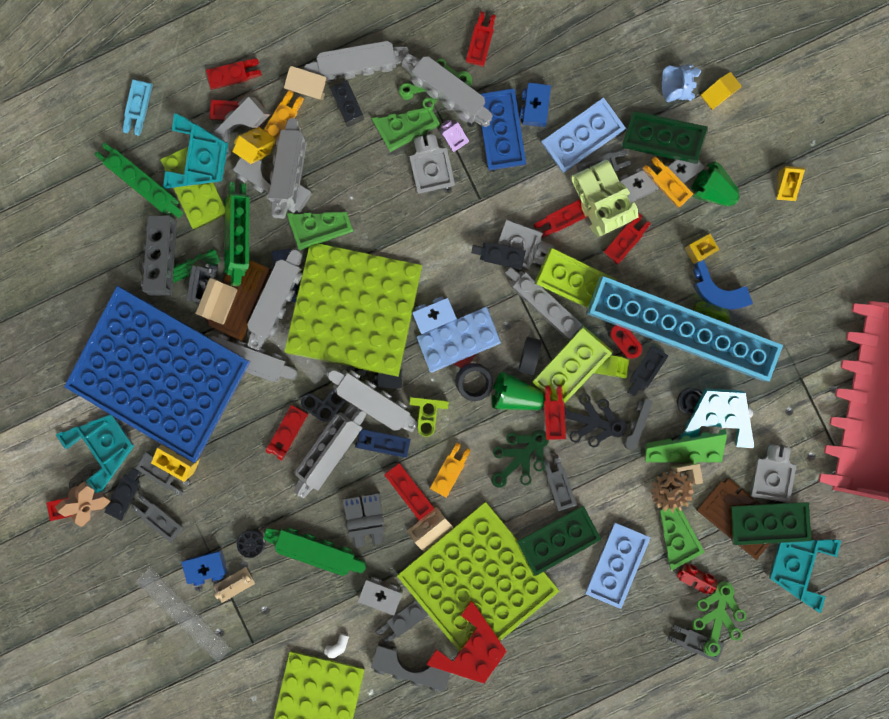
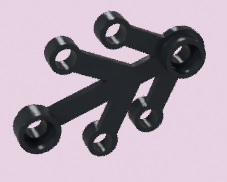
M588 394L580 395L579 403L585 407L589 416L569 412L565 407V420L570 419L588 424L580 430L570 433L569 439L574 443L579 442L581 437L598 427L606 430L597 436L588 438V444L591 447H597L601 441L610 436L621 437L626 432V423L622 419L615 418L609 408V401L607 399H600L597 402V406L600 410H603L608 421L600 419L591 404V398ZM583 396H587V403L581 401ZM601 401H605L607 403V406L605 408L600 407ZM616 424L620 425V430L618 432L614 430V426ZM577 433L579 438L573 440L572 434ZM592 438L597 439L596 445H591L590 440Z

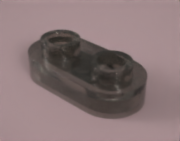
M90 463L70 480L69 489L71 490L73 487L78 486L79 481L83 483L93 476V469L101 470L100 464Z

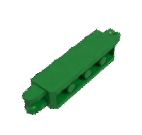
M104 142L102 146L106 151L110 152V155L105 158L100 152H95L94 155L103 162V165L162 213L168 216L170 213H173L179 219L184 214L183 211L176 207L179 202L175 197L116 149H112Z
M229 181L228 196L225 198L224 272L230 275L231 286H239L241 284V277L245 276V272L249 267L250 197L246 195V183L240 184L239 194H236L235 183Z
M292 527L283 528L282 530L267 528L263 539L275 545L276 552L283 556L341 576L347 575L350 570L361 574L367 568L365 561L354 557L355 553L349 547L341 546L339 548L334 546L332 541L323 539V542L316 540L315 535L305 533V535L297 533L298 530Z

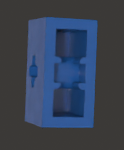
M528 83L527 89L523 88L522 100H525V107H521L520 119H523V125L546 126L551 85ZM533 101L537 102L538 106L536 109L533 108Z
M222 550L181 562L187 585L193 583L194 586L204 584V580L212 578V581L220 580L228 572ZM205 566L209 567V570L206 572L202 571L201 568Z

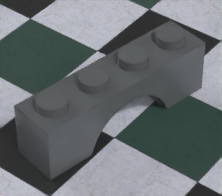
M380 642L371 665L375 673L381 675L388 673L393 675L394 679L401 681L407 679L416 686H422L423 684L429 686V689L435 692L445 691L450 677L449 672L430 666L421 669L409 668L400 661L396 647L384 645Z

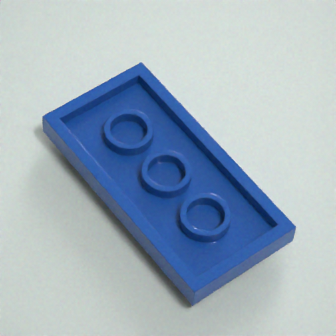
M515 89L480 94L485 99L484 107L493 115L490 125L487 127L481 125L488 171L526 165Z

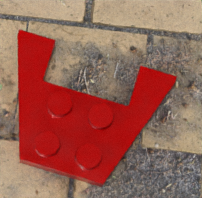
M470 601L460 616L476 627L453 661L436 649L426 664L436 669L485 683L507 651L477 607Z

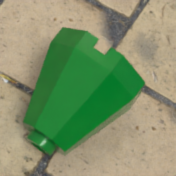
M716 161L709 162L706 165L708 169L700 171L691 186L693 190L692 197L724 207L734 206L740 198V190L722 165Z

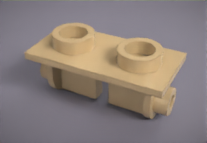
M245 567L212 587L215 590L214 595L216 599H220L223 603L254 585L255 582Z

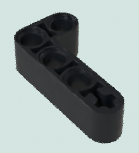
M348 366L346 371L350 372L352 370L355 372L357 368ZM359 370L357 372L360 375V380L363 379L368 370ZM333 388L325 400H322L315 394L304 395L301 399V405L304 410L318 420L329 422L340 411L347 400L342 398L340 403H334L332 396L336 392ZM308 397L315 399V405L312 408L306 405ZM324 408H328L331 411V416L328 419H324L321 416V411Z

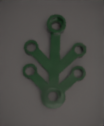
M535 430L531 435L517 436L514 433L507 435L506 440L510 445L530 443L525 449L494 448L493 455L497 459L516 457L501 473L497 472L492 476L491 482L496 488L505 487L507 477L521 463L522 475L520 482L524 486L530 485L532 482L530 476V454L535 449L536 461L533 467L537 472L545 470L544 447L548 445L549 440H546V432L544 430ZM511 436L516 437V440L513 443L509 441V438ZM542 436L543 440L541 442H537L536 437ZM502 450V455L496 456V451ZM537 463L543 464L542 469L536 468ZM498 476L502 477L501 483H496L495 481ZM528 476L529 482L523 483V477Z

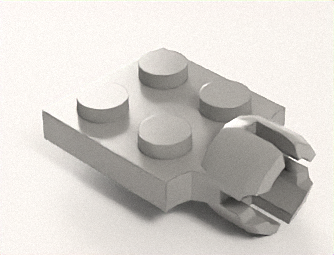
M434 134L426 135L427 146L424 144L423 136L415 138L416 154L409 156L418 194L455 186L447 148H439Z
M506 220L498 241L500 245L526 250L522 267L527 269L530 268L532 263L542 265L546 255L541 253L547 254L549 248L554 249L552 244L541 239L543 232L510 220Z
M768 444L766 456L756 460L750 493L752 497L790 503L797 466L789 461L791 448L781 444Z

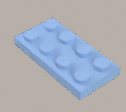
M602 98L544 139L541 144L562 173H565L626 128L605 98Z
M487 307L417 336L431 373L501 344Z
M614 522L585 594L621 609L650 537Z

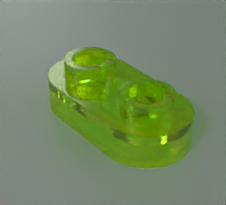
M699 302L693 306V311L727 324L730 323V312L727 309L705 302Z

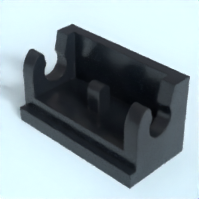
M197 259L192 265L187 301L200 303L209 279L216 280L218 264Z

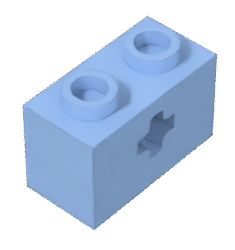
M442 296L433 300L432 305L426 307L423 304L415 308L413 316L421 335L457 320L448 298L444 299ZM431 310L439 312L436 320L433 317H428L431 314Z

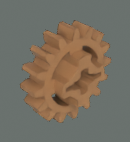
M670 471L669 475L663 472L662 478L656 477L657 483L652 482L654 489H650L653 495V502H656L658 508L663 506L665 512L670 508L671 512L674 513L675 508L682 511V505L688 507L687 500L692 501L691 494H694L692 483L688 481L686 475L681 477L680 472L674 475L673 471Z

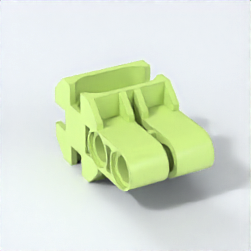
M604 160L591 166L590 169L587 168L572 175V183L582 201V210L586 217L589 216L592 222L590 228L597 237L638 218V208L635 202L631 204L627 197L630 194L628 188L623 183H620L608 160ZM615 203H619L621 210L615 207ZM599 210L603 211L605 215L603 218L600 217Z

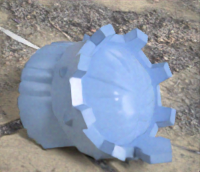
M684 64L679 67L669 65L665 67L662 73L664 100L671 102L676 99L682 101L694 99L695 94L691 93L697 84L694 82V76L698 77L701 70L697 67L691 69L694 67L693 64Z

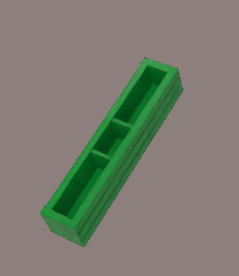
M210 249L206 254H199L193 260L188 259L184 264L174 265L173 283L191 276L192 265L197 259L215 264L222 262L218 251Z

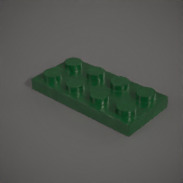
M633 111L622 147L698 164L708 132V126Z
M809 502L730 506L732 545L811 541Z
M581 506L516 541V544L533 576H537L601 541V538L585 507Z

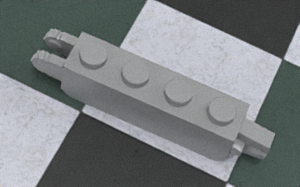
M384 41L320 53L317 56V62L306 64L304 70L326 77V82H334L337 80L336 78L341 77L351 79L357 74L367 76L374 74V71H392L393 68H396V64L401 63L409 52L407 47H393L392 43Z
M410 54L402 61V66L411 74L410 79L415 86L425 89L430 97L440 100L445 108L455 111L463 121H468L471 124L475 121L483 127L490 125L493 115L484 107L485 99L482 95L429 56L423 57L421 60Z
M294 118L287 120L285 130H281L280 137H277L276 140L277 154H274L273 157L274 171H271L270 174L271 188L267 190V198L272 204L273 218H285L288 208H293L297 204L307 143L301 133L300 126H298L297 119Z
M298 250L291 251L286 261L280 260L276 262L247 324L248 329L251 331L248 346L253 349L260 350L266 339H270L271 336L274 337L278 326H276L278 319H282L286 312L285 304L287 301L290 302L294 295L292 289L295 283L298 284L302 278L301 269L299 268L302 254Z
M511 267L507 270L505 274L512 280L509 283L512 289L563 337L571 340L575 332L582 328V324L541 286L534 284L535 280L527 273L524 274L522 271L517 273Z
M221 334L218 337H209L251 361L245 371L247 373L272 382H278L282 377L293 380L298 376L297 370L286 366L287 362L283 361V356L275 353L269 356L265 354L266 350L247 348L248 344L238 340L236 344L229 342V337Z
M333 367L326 369L325 374L334 383L333 388L337 395L394 431L404 428L413 432L418 422L410 416L404 403L399 400L397 402L392 401L390 394L383 390L381 393L375 390L376 386L368 380L364 383L359 379L360 375L352 370L350 372L346 370L340 372Z
M352 404L344 414L341 412L335 414L296 469V476L299 478V481L293 490L294 493L301 498H305L313 488L317 491L320 489L361 431L362 427L360 424L363 422L366 412Z

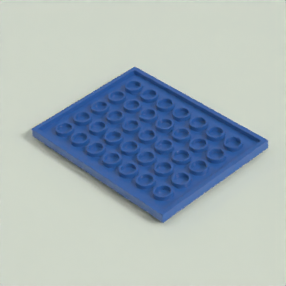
M117 286L64 387L195 463L199 459L251 361L124 288Z

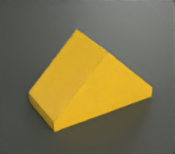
M729 72L700 96L709 108L713 110L742 86L734 75Z
M785 166L778 171L777 200L796 201L805 168Z
M711 233L684 248L693 264L720 250Z

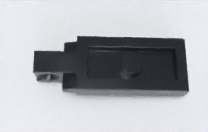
M483 242V247L473 245L471 253L481 255L480 260L522 270L526 250Z
M652 345L629 380L632 385L627 393L636 396L640 389L644 391L648 388L668 358V355Z
M135 467L131 469L129 475L124 474L123 478H121L110 503L104 513L120 521L124 519L140 488V481L137 479L141 472L135 469Z

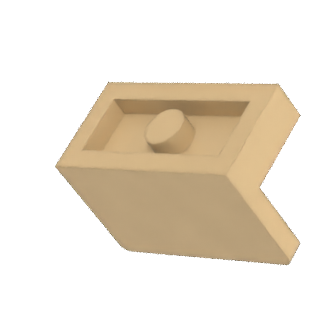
M290 66L284 88L323 100L325 96L323 91L327 78Z
M210 278L196 314L224 324L237 289Z
M689 462L670 466L671 470L676 472L686 470L688 481H691L692 484L703 483L700 464Z
M436 507L408 529L407 532L416 545L425 552L454 527Z

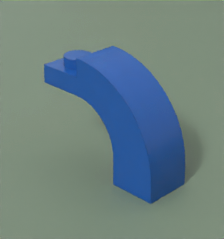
M704 260L694 264L693 274L700 282L694 284L693 287L700 298L707 304L722 310H735L753 304L747 286L733 291L722 290L713 283Z

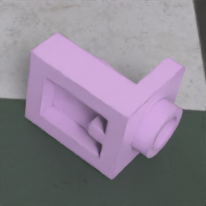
M455 120L445 121L441 124V128L438 129L453 152L469 142L459 123Z

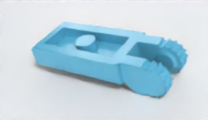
M132 80L124 114L123 132L128 133L130 131L131 119L137 120L134 133L138 136L141 135L153 87L152 83Z

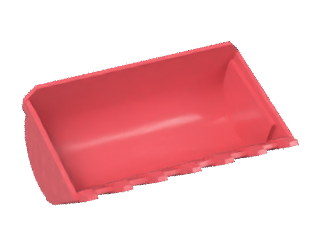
M868 301V305L852 304L851 309L852 312L866 316L863 332H847L846 340L860 344L857 361L842 360L840 368L854 373L852 389L836 388L835 391L836 397L849 401L846 418L830 417L829 422L830 425L844 429L841 445H825L824 453L838 457L835 475L819 473L818 481L833 486L832 490L889 502V303Z

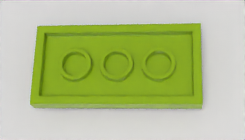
M188 147L160 159L165 171L185 173ZM214 182L174 188L193 229L225 215V205Z
M549 248L534 284L588 308L599 277L604 276L615 281L617 279L553 248Z
M583 326L534 378L533 383L544 393L545 386L550 385L552 400H558L557 385H562L563 400L566 403L613 351Z

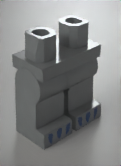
M380 493L362 496L365 515L363 514L361 496L343 499L349 537L352 538L355 548L365 546L364 535L371 534L373 544L383 543L385 528Z

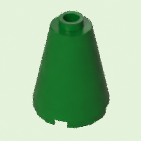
M500 372L493 386V389H496L495 395H491V407L496 410H540L541 407H544V401H546L544 392L507 372Z

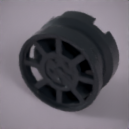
M697 388L682 390L677 397V406L680 411L687 415H693L703 392Z
M258 530L245 531L237 540L238 552L246 558L258 556L266 545V541L263 539L264 535Z

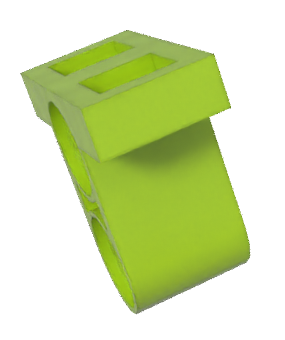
M611 355L593 374L626 379L629 360Z
M410 397V405L420 406L418 432L420 435L429 437L434 433L437 408L448 409V401ZM427 403L434 406V412L429 415L423 411V407ZM426 422L432 426V431L427 434L421 430V425Z

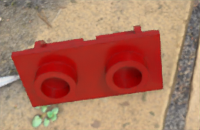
M683 564L682 571L679 570L676 575L680 581L689 586L696 581L697 583L694 588L706 595H711L714 589L717 590V579L710 573L698 570L693 564Z

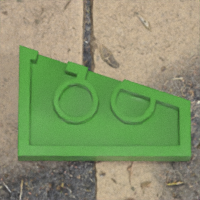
M424 108L408 111L404 114H391L388 117L372 118L389 152L440 126L433 110L428 111Z
M324 212L323 214L287 213L299 250L354 232L347 212Z
M663 508L659 510L671 571L705 553L683 511H679L678 508H675L674 513L671 512L670 508L666 512Z

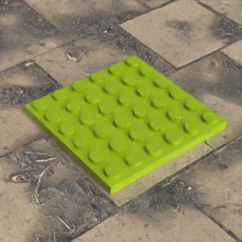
M318 243L309 246L284 352L399 377L422 265Z
M486 501L397 575L399 580L458 651L461 650L476 628L460 616L470 601L474 603L499 641H501L559 592V589L544 572L533 576L516 544L518 540Z

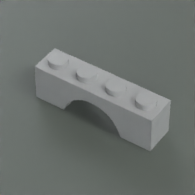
M255 97L243 98L238 103L239 107L235 111L229 112L225 117L226 120L222 124L215 126L212 130L214 135L228 142L226 159L231 155L229 137L232 131L241 125L258 128L270 115Z
M240 158L233 169L237 174V179L244 183L249 181L253 184L252 188L260 193L263 191L267 193L268 188H271V185L264 178V164L261 160L250 164ZM300 185L297 204L293 208H288V210L292 213L295 211L301 213L312 193Z

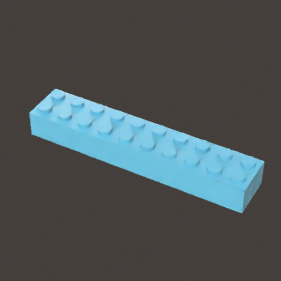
M604 276L599 277L586 311L588 315L761 381L770 382L783 347L779 343Z

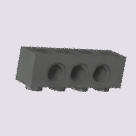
M148 216V221L145 224L147 234L146 241L144 242L145 260L142 263L144 275L141 280L142 291L150 296L172 295L177 221L171 216ZM159 271V275L154 278L155 273Z

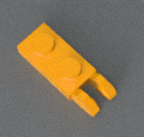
M291 90L287 92L264 128V131L276 139L280 137L281 130H285L287 120L295 119L298 114L297 111L304 100L300 96L296 99L293 108L288 107L287 105L294 94Z
M653 157L651 159L652 163L661 172L657 175L648 165H645L642 169L653 179L652 181L675 206L679 208L693 193L668 166H665L658 158Z
M458 442L455 444L450 455L447 456L430 487L431 490L446 498L471 451L467 448L460 461L453 458L460 448Z

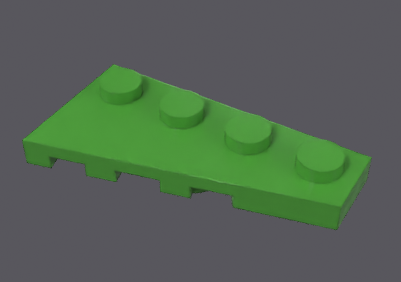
M726 429L719 430V433L710 434L709 432L701 433L699 437L690 438V436H683L676 441L666 439L646 443L645 462H722L727 438Z

